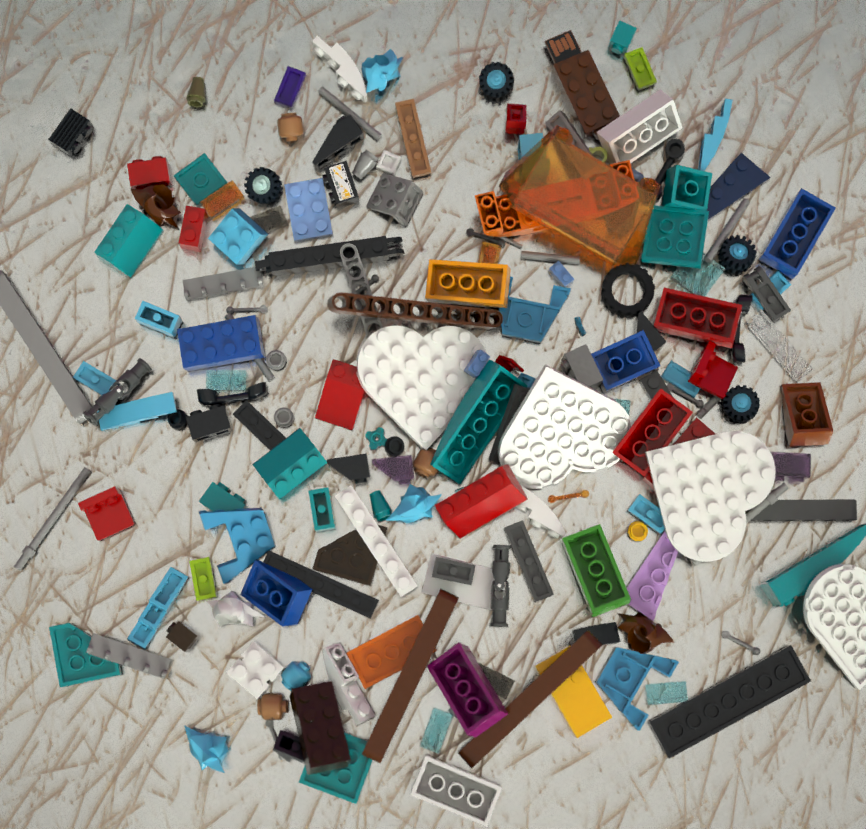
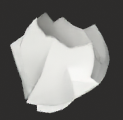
M233 591L222 597L221 600L205 599L212 607V614L220 628L227 624L253 626V618L266 617L253 609L254 605L251 602H242Z

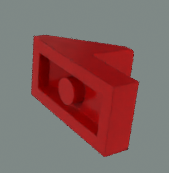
M507 103L505 132L524 134L526 129V105Z

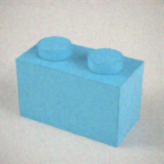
M142 301L135 316V320L139 324L175 338L177 329H179L182 323L179 315L145 301Z

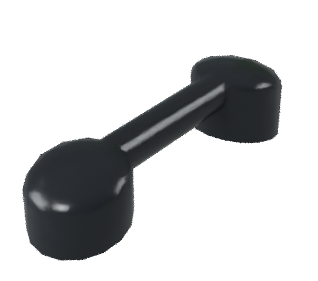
M672 139L666 144L667 160L656 180L647 181L643 185V196L648 201H657L661 198V185L666 177L667 169L671 168L674 161H679L684 156L685 145L680 139Z
M739 295L734 303L742 305L741 314H748L753 295ZM740 316L733 348H730V353L734 362L745 363V348L743 343H739Z
M266 382L248 387L245 393L219 397L216 390L197 389L198 402L205 406L255 400L267 393Z

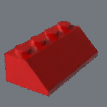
M660 388L612 453L645 477L649 472L645 452L667 447L692 415L693 411Z
M506 464L436 504L435 507L444 523L459 538H462L526 501L528 498L510 466Z

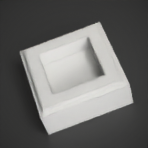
M383 150L376 169L394 176L402 157Z

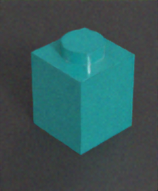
M619 20L608 48L616 54L627 53L637 28Z

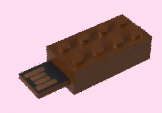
M569 30L544 42L554 62L551 73L582 139L586 140L593 136L599 139L597 131L620 117L589 50L581 52L572 31Z

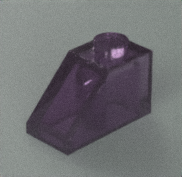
M411 455L371 459L372 466L394 483H398L399 486L410 485V481H414Z

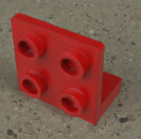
M709 340L701 351L688 382L720 399H724L738 367L716 356V352H714L716 343Z
M116 486L78 503L80 510L85 512L98 541L135 524L121 491Z

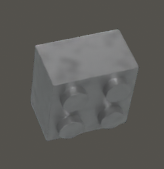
M587 344L564 354L560 367L565 375L568 374L569 377L593 389L601 385L603 378Z

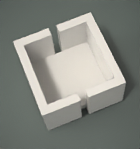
M253 641L242 653L241 656L244 659L238 658L226 673L252 696L260 699L271 686L267 681L274 682L286 667L260 644Z

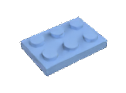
M323 178L284 184L294 242L333 236Z

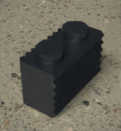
M70 108L48 140L53 146L71 157L73 153H77L81 148V141L84 137L87 138L91 134L93 125L89 119Z

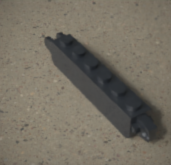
M386 236L268 252L269 255L264 256V260L255 261L256 271H267V274H272L273 276L344 267L340 257V249L347 243L356 246L362 264L389 260V257L404 254V249L388 250V245L399 244L403 240L402 237L386 238ZM346 248L343 251V255L346 258H352L355 254L352 248Z

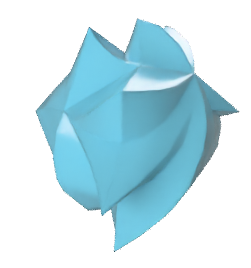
M391 49L384 55H375L374 58L367 57L361 66L362 75L368 82L366 93L375 89L382 91L386 88L388 81L400 77L398 67L403 57L397 59L396 54Z
M410 484L406 494L400 497L401 503L385 521L401 520L402 522L410 523L424 517H433L431 509L442 494L431 496L423 487H415Z
M184 725L189 740L190 752L199 761L201 769L209 767L225 773L222 763L228 752L227 737L218 736L213 731L203 734Z

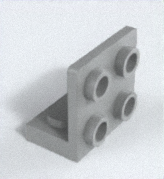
M383 173L366 207L391 215L400 224L407 226L423 191L413 181Z

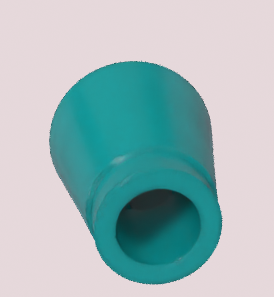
M378 490L372 492L369 496L373 516L378 522L385 521L392 514V509L381 491Z

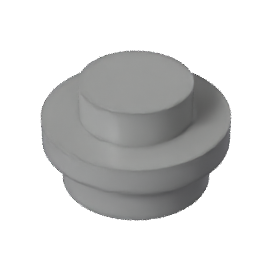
M273 350L267 355L266 363L271 369L279 370L285 366L286 357L283 352Z
M283 407L275 412L274 421L278 426L288 427L293 423L294 415L290 409Z

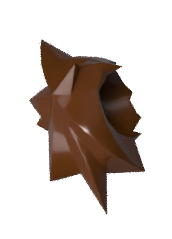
M164 184L149 186L142 190L131 189L135 200L139 203V209L145 210L158 226L165 222L179 228L173 217L181 212L173 205L175 197H172V190Z
M639 612L635 616L619 614L625 621L618 628L628 634V643H631L632 650L638 651L640 654H646L661 643L674 642L667 631L662 628L661 624L654 623Z

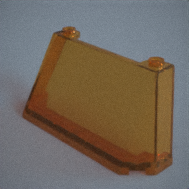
M556 125L504 174L499 187L502 192L507 194L509 206L612 266H620L621 263L636 264L642 251L661 185L653 178H642L638 183L574 146L570 131Z

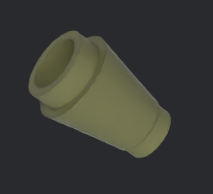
M201 77L193 78L186 97L188 105L192 107H202L206 101L204 79Z

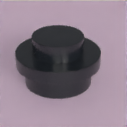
M177 409L176 413L168 415V423L174 429H181L187 423V415L183 410Z
M397 436L389 437L385 442V450L391 456H398L404 450V442Z

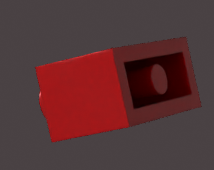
M155 156L151 160L146 161L136 159L132 163L127 164L132 189L142 190L159 184H164L165 186L172 185L169 163L166 157Z
M186 206L178 243L181 249L201 252L208 219L206 209Z

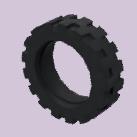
M625 263L617 265L608 272L602 283L601 296H603V302L611 312L614 311L619 316L630 317L636 316L641 311L643 312L647 309L654 297L655 284H653V278L647 273L648 271L645 268L642 269L638 264ZM629 274L637 277L642 282L644 295L638 303L626 306L614 298L612 284L617 277Z

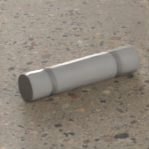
M714 395L696 413L699 417L703 418L721 399Z

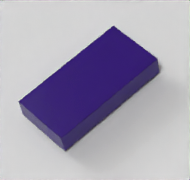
M288 66L275 96L274 103L293 109L306 77V72Z

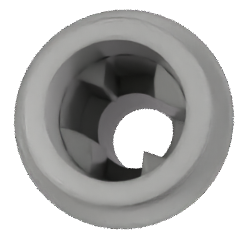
M365 150L364 153L361 152L352 174L362 179L377 165L376 162L379 158L368 150Z

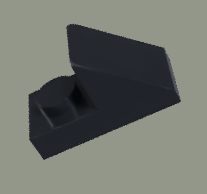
M280 730L273 750L288 762L294 759L305 764L299 737Z

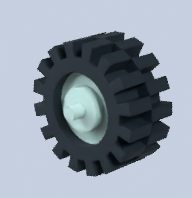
M260 167V169L255 168L253 169L254 172L250 171L248 173L250 176L245 178L247 183H244V187L247 188L245 192L248 194V197L260 204H270V201H276L275 198L280 196L278 194L279 191L282 192V188H280L282 181L279 180V175L264 167Z

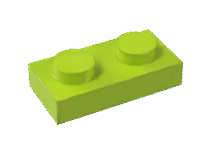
M643 47L624 54V59L638 91L657 83Z
M210 557L189 561L196 601L217 597Z

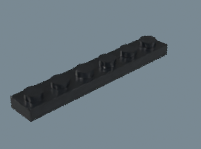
M268 550L263 563L298 578L313 589V593L370 619L379 602L378 599Z

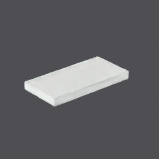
M431 553L421 593L437 597L440 589H443L458 596L457 602L491 610L492 582L495 581L492 568L476 565L472 585L432 577L436 557L467 564L472 563ZM495 590L496 598L499 600L503 599L505 590Z

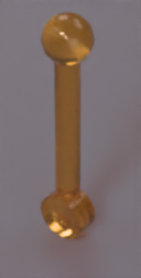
M583 490L581 493L568 494L556 497L554 495H550L548 497V502L554 503L556 500L569 499L581 496L587 498L589 496V491Z

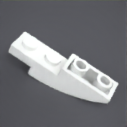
M317 35L312 40L313 51L319 57L323 56L326 58L329 66L336 70V81L343 88L347 87L351 90L350 93L358 101L361 99L365 103L367 101L365 84L352 58L338 43L331 48Z
M522 486L528 499L516 507L524 512H527V510L531 511L527 519L531 520L530 524L538 529L542 526L548 530L547 534L556 539L559 536L563 538L566 532L553 511L538 496Z
M338 642L323 649V657L329 681L333 683L336 699L342 711H349L356 726L373 719L375 714L356 682L359 675L342 645Z

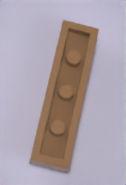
M414 98L395 102L412 178L431 174V169Z

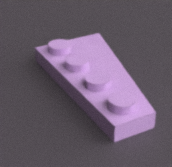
M666 532L662 533L626 587L631 598L628 605L652 621L655 619L669 579L668 577L678 553L670 543Z

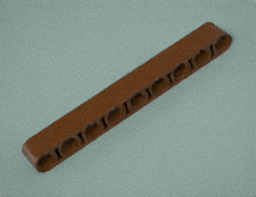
M343 292L331 296L327 301L329 310L339 314L486 330L499 327L503 322L502 314L498 310ZM335 298H339L342 301L341 308L335 305ZM355 300H358L361 303V310H358L355 307ZM375 302H377V303L380 304V306H381V311H380V312H377V311L375 310V308H374V303H375ZM394 305H398V306H399V308H400V313H399V314H396V313L394 312V309H393ZM413 307L418 308L419 316L414 315ZM432 309L437 310L438 318L433 317ZM452 311L457 314L456 320H453L451 317ZM471 313L476 317L475 322H472L470 319ZM489 315L494 318V324L489 322Z
M440 589L362 752L363 756L381 763L459 599L458 596Z
M587 630L505 708L508 715L479 736L474 737L459 751L458 754L471 769L602 646L600 641Z

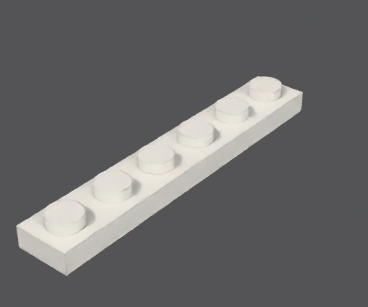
M352 485L336 494L335 498L400 597L418 587Z

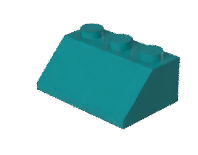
M126 204L94 253L102 261L132 278L163 232V229L146 215Z
M299 428L252 465L280 500L324 466L327 461L302 429Z

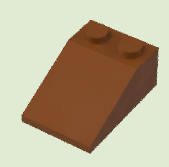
M821 382L782 384L784 424L789 447L828 445L833 434V427Z

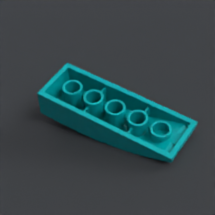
M489 359L457 407L439 442L430 465L458 484H461L499 429L514 385L518 384L525 387L528 385L504 367Z
M866 523L857 526L762 583L760 586L773 606L779 605L780 607L787 606L795 601V596H804L810 583L820 572L831 566L841 564L866 536Z

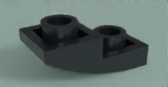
M616 622L573 630L576 641L589 630L602 645L620 642Z

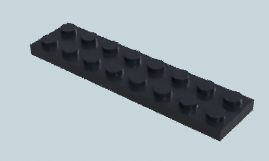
M789 645L650 720L649 724L667 758L670 759L811 682L792 645Z

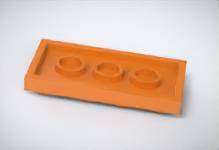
M419 615L346 653L358 673L364 689L403 669L423 627Z

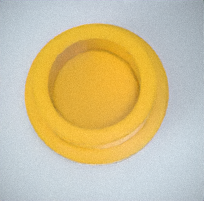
M635 521L629 525L628 535L632 540L642 541L647 537L648 528L643 522Z

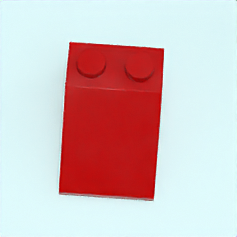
M335 359L332 360L315 419L353 431L366 393L358 380L356 366Z

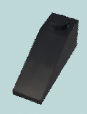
M351 115L340 117L332 127L312 161L315 170L364 139L363 132Z

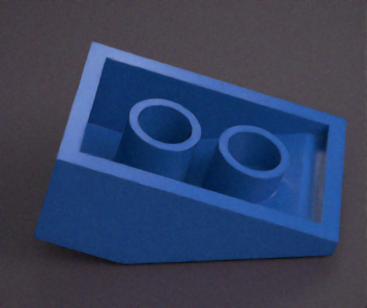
M644 330L591 354L603 378V382L600 385L603 393L660 367Z
M255 560L240 595L284 627L298 624L313 589L298 578L259 560Z

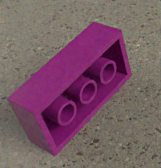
M457 643L427 665L467 735L477 737L508 715L507 710L468 646Z

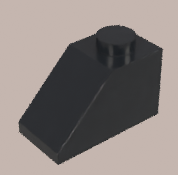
M641 311L636 317L634 334L644 330L655 353L665 345L666 341Z
M367 453L327 459L328 466L350 482H355V485L365 484L368 479H371Z

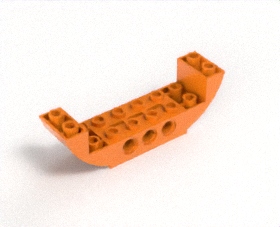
M630 160L610 164L608 171L593 174L587 179L580 177L495 197L494 191L475 195L483 232L485 235L493 237L523 236L596 219L619 210L639 199Z

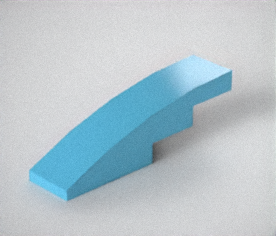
M725 98L721 106L720 117H714L711 123L710 134H704L702 138L698 170H706L723 139L730 117L732 99Z
M164 393L115 405L109 414H105L99 420L100 430L140 423V421L176 413L174 393Z
M170 567L149 599V603L139 617L138 623L128 636V641L143 650L147 648L178 597L188 576Z

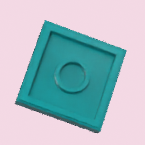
M205 153L173 175L196 207H199L229 185Z

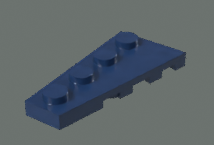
M740 153L710 187L707 211H709L708 220L755 190L771 177L743 153Z

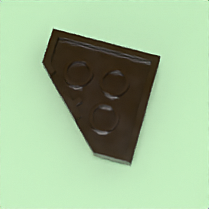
M378 525L383 534L386 535L387 527ZM355 529L318 549L312 569L371 586L378 562Z

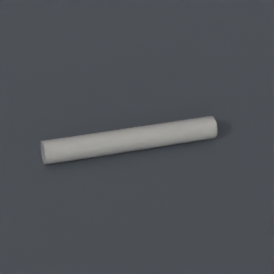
M521 251V259L557 262L559 260L560 263L570 264L580 263V257Z

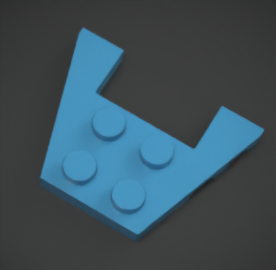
M510 276L507 308H499V312L503 316L501 324L502 335L541 343L570 294L571 289L553 285L549 305L509 297L513 277Z
M262 508L198 511L205 530L225 523L235 551V559L217 565L223 584L229 582L275 546Z
M615 647L596 683L635 729L640 731L649 715L631 705L634 696L651 667L670 678L679 662L673 659L640 654L637 651Z

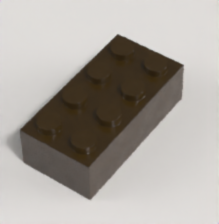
M332 681L292 689L289 697L307 775L348 767L351 757Z

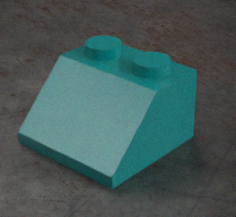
M680 165L667 169L662 206L707 211L712 173Z

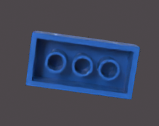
M801 188L759 260L791 279L796 277L836 207Z
M256 315L177 329L182 365L188 372L265 358L260 322Z

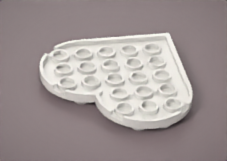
M387 326L374 331L363 341L356 358V373L364 391L421 449L427 450L445 431L457 407L477 378L467 374L464 369L477 350L481 349L485 353L486 351L474 334L460 327H439L422 337L418 332L408 327Z
M545 364L500 439L498 446L500 465L508 464L520 486L528 489H543L542 487L555 485L563 480L572 469L582 472H596V470L604 467L609 468L620 460L612 452L631 428L630 417L625 409L614 399Z
M727 431L645 452L665 532L672 546L684 556L704 562L719 560L733 552L740 544L745 533V511L759 505L768 496L774 484L775 463L767 446L760 439L749 433Z
M838 564L820 572L810 583L804 597L803 614L809 630L854 687L860 690L866 684V571L855 565Z

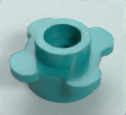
M378 427L375 431H368L365 434V437L370 442V449L376 450L377 447L385 446L387 438L384 436L383 428Z

